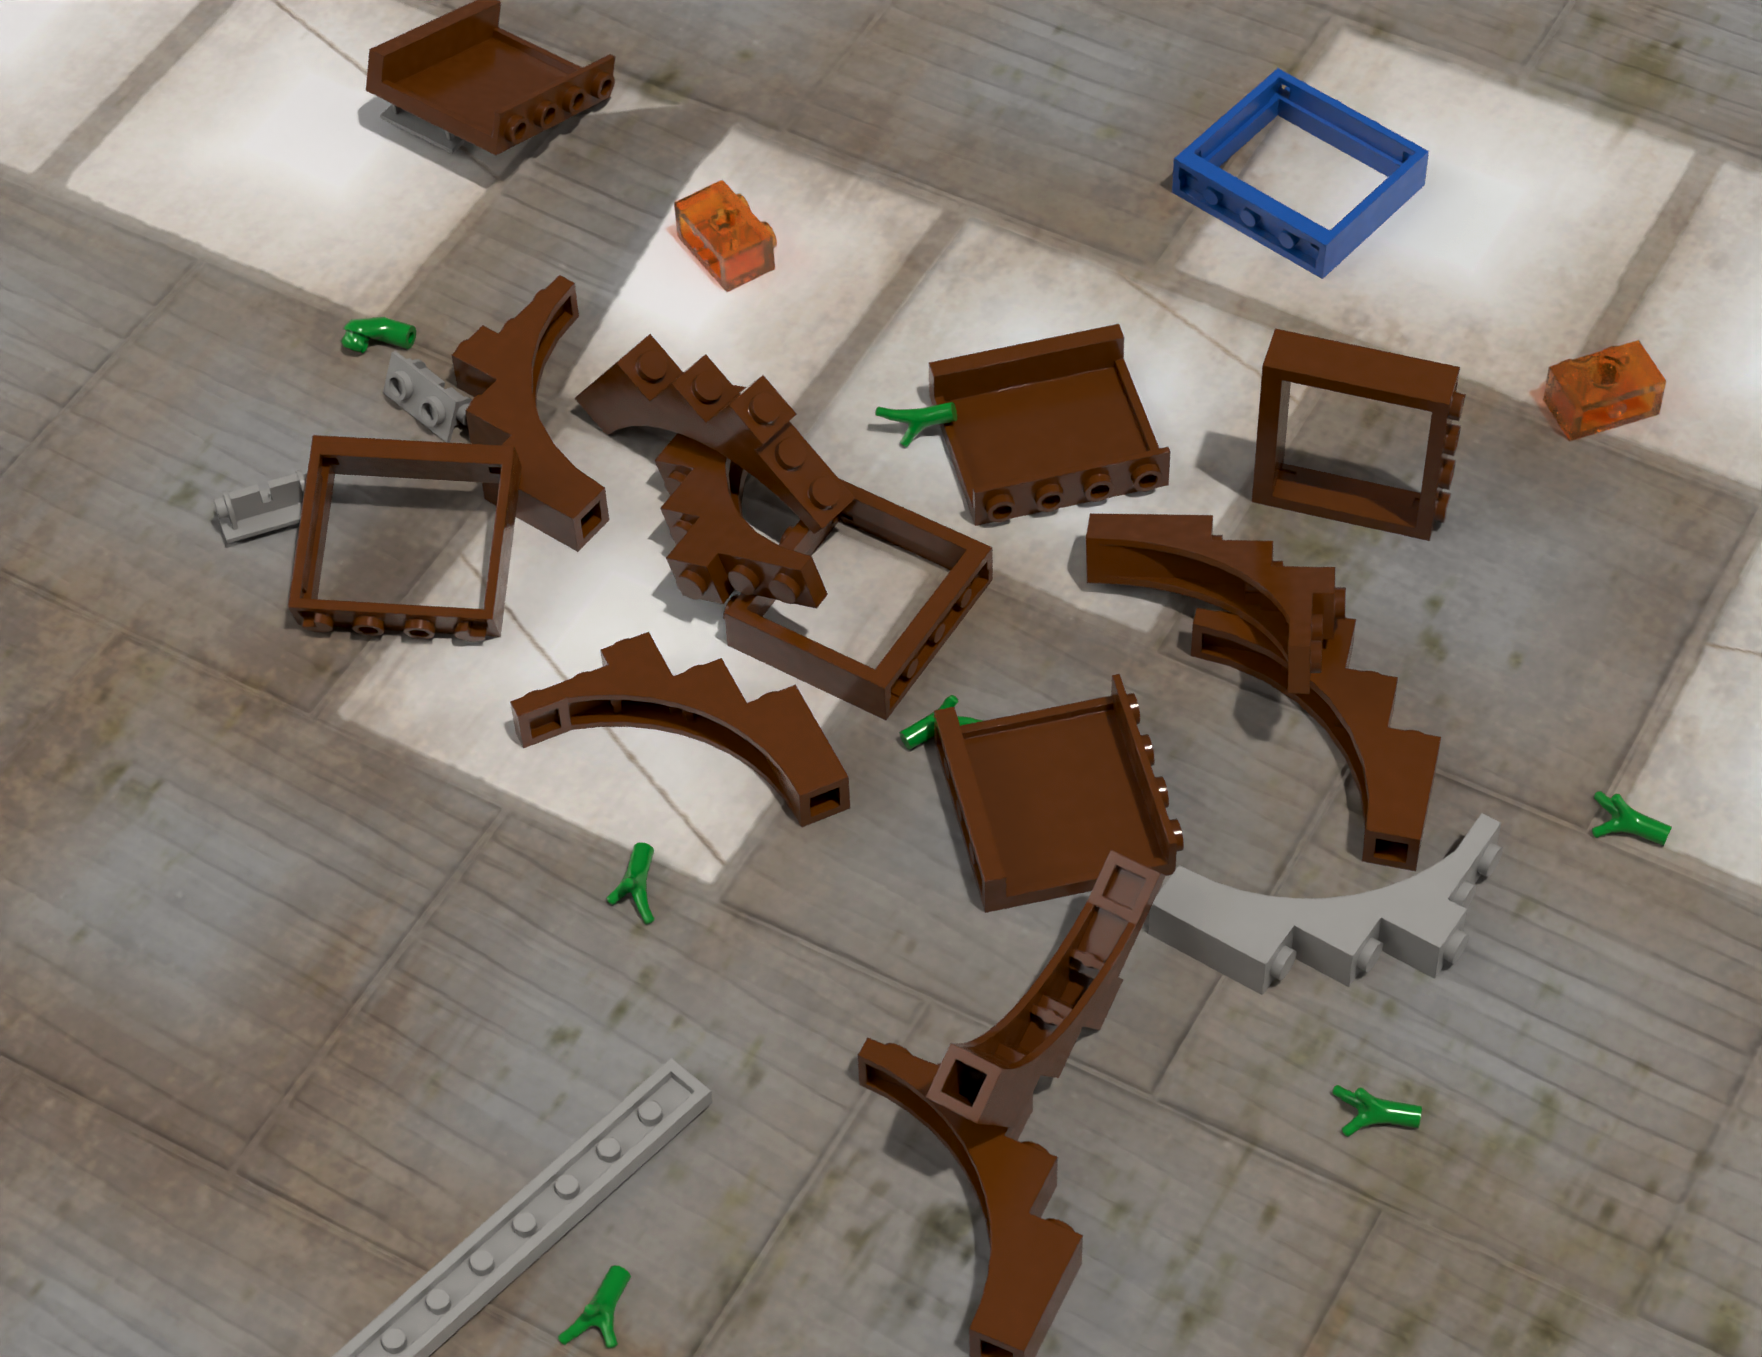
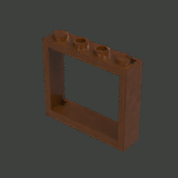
M1275 329L1262 366L1251 502L1430 541L1435 521L1445 523L1447 508L1451 498V493L1442 492V490H1449L1452 483L1456 460L1447 458V455H1455L1461 431V425L1452 424L1453 420L1460 421L1466 394L1457 393L1460 367ZM1291 383L1432 412L1421 493L1284 464Z
M313 435L288 608L298 625H302L304 629L319 633L331 632L333 627L353 628L355 632L369 636L382 635L384 630L403 631L404 634L419 639L432 638L435 633L455 634L457 638L471 642L483 641L485 636L501 637L522 469L515 447ZM335 474L499 483L484 609L318 599Z
M840 479L855 499L822 530L815 534L800 519L795 526L791 525L785 530L779 546L812 556L841 520L951 570L875 669L764 618V614L776 600L752 594L740 593V595H733L724 609L723 619H725L727 645L881 719L887 720L992 582L993 547Z

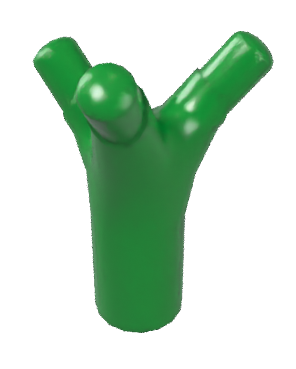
M953 402L917 409H888L879 406L875 410L876 416L908 424L909 427L900 440L901 445L904 447H908L914 437L927 427L957 421V410Z
M950 695L945 698L943 704L937 710L955 707L958 703V698ZM934 712L899 732L903 743L909 750L934 737ZM957 716L960 726L983 721L971 717Z
M1602 791L1595 793L1594 799L1612 815L1610 821L1592 828V834L1595 838L1611 832H1626L1636 834L1664 846L1671 831V826L1632 809L1620 794H1614L1609 798Z
M641 842L633 846L625 875L616 889L607 896L606 900L609 904L614 905L626 894L631 893L644 923L651 924L654 922V917L648 904L647 876L654 855V849L651 845Z
M1336 1085L1332 1090L1334 1096L1358 1110V1115L1341 1129L1346 1137L1351 1136L1362 1127L1381 1123L1419 1128L1422 1106L1377 1098L1368 1093L1364 1088H1358L1354 1093L1340 1085Z
M612 1265L609 1268L592 1300L585 1306L583 1313L568 1329L558 1335V1340L562 1345H566L574 1338H577L591 1326L601 1329L607 1348L611 1349L618 1345L613 1329L614 1312L617 1302L631 1279V1275L626 1269L617 1265Z

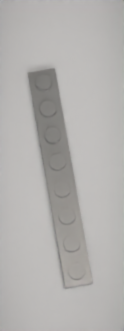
M670 1058L332 1357H429L713 1103L711 1090L674 1059Z

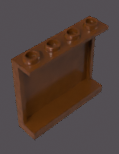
M475 0L369 49L366 91L494 155H498L610 98L615 84L613 73L616 56L609 54L582 68L499 28L501 1Z
M1119 324L929 362V396L932 405L953 402L957 410V421L939 425L975 526L992 522H1004L1011 518L1040 512H1051L1059 508L1087 502H1099L1115 496L1139 491H1150L1169 485L1170 450L1169 447L1159 448L1124 361V335Z
M1120 674L1112 675L1111 696L961 726L955 707L934 711V743L985 913L1090 892L1093 890L1111 850L1166 876L1174 873L1176 869V853L1184 849L1182 830L1177 819L1169 820L1166 808L1169 807V796L1163 776H1154L1151 767L1155 763L1152 742L1148 734L1140 735L1137 724H1140L1137 698L1134 693L1126 694Z

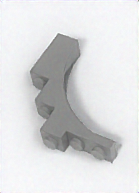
M1481 813L1457 849L1434 866L1387 887L1355 895L1303 899L1267 896L1214 882L1179 865L1158 892L1151 906L1149 935L1261 995L1265 993L1275 978L1281 981L1287 976L1295 959L1349 987L1361 970L1369 972L1373 968L1381 951L1435 979L1447 961L1455 964L1459 960L1468 943L1469 934L1463 932L1467 908L1475 895L1476 885L1474 884L1481 874L1489 877L1502 856L1503 848L1497 845L1501 822Z

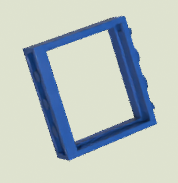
M1277 68L1174 158L1172 193L1323 279L1425 185L1429 151ZM1279 116L1388 178L1331 230H1328L1219 167L1274 118Z

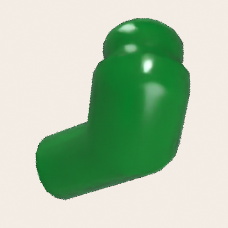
M386 317L352 319L343 327V330H346L341 342L344 348L360 353L367 350L369 338L410 349L416 338V327Z

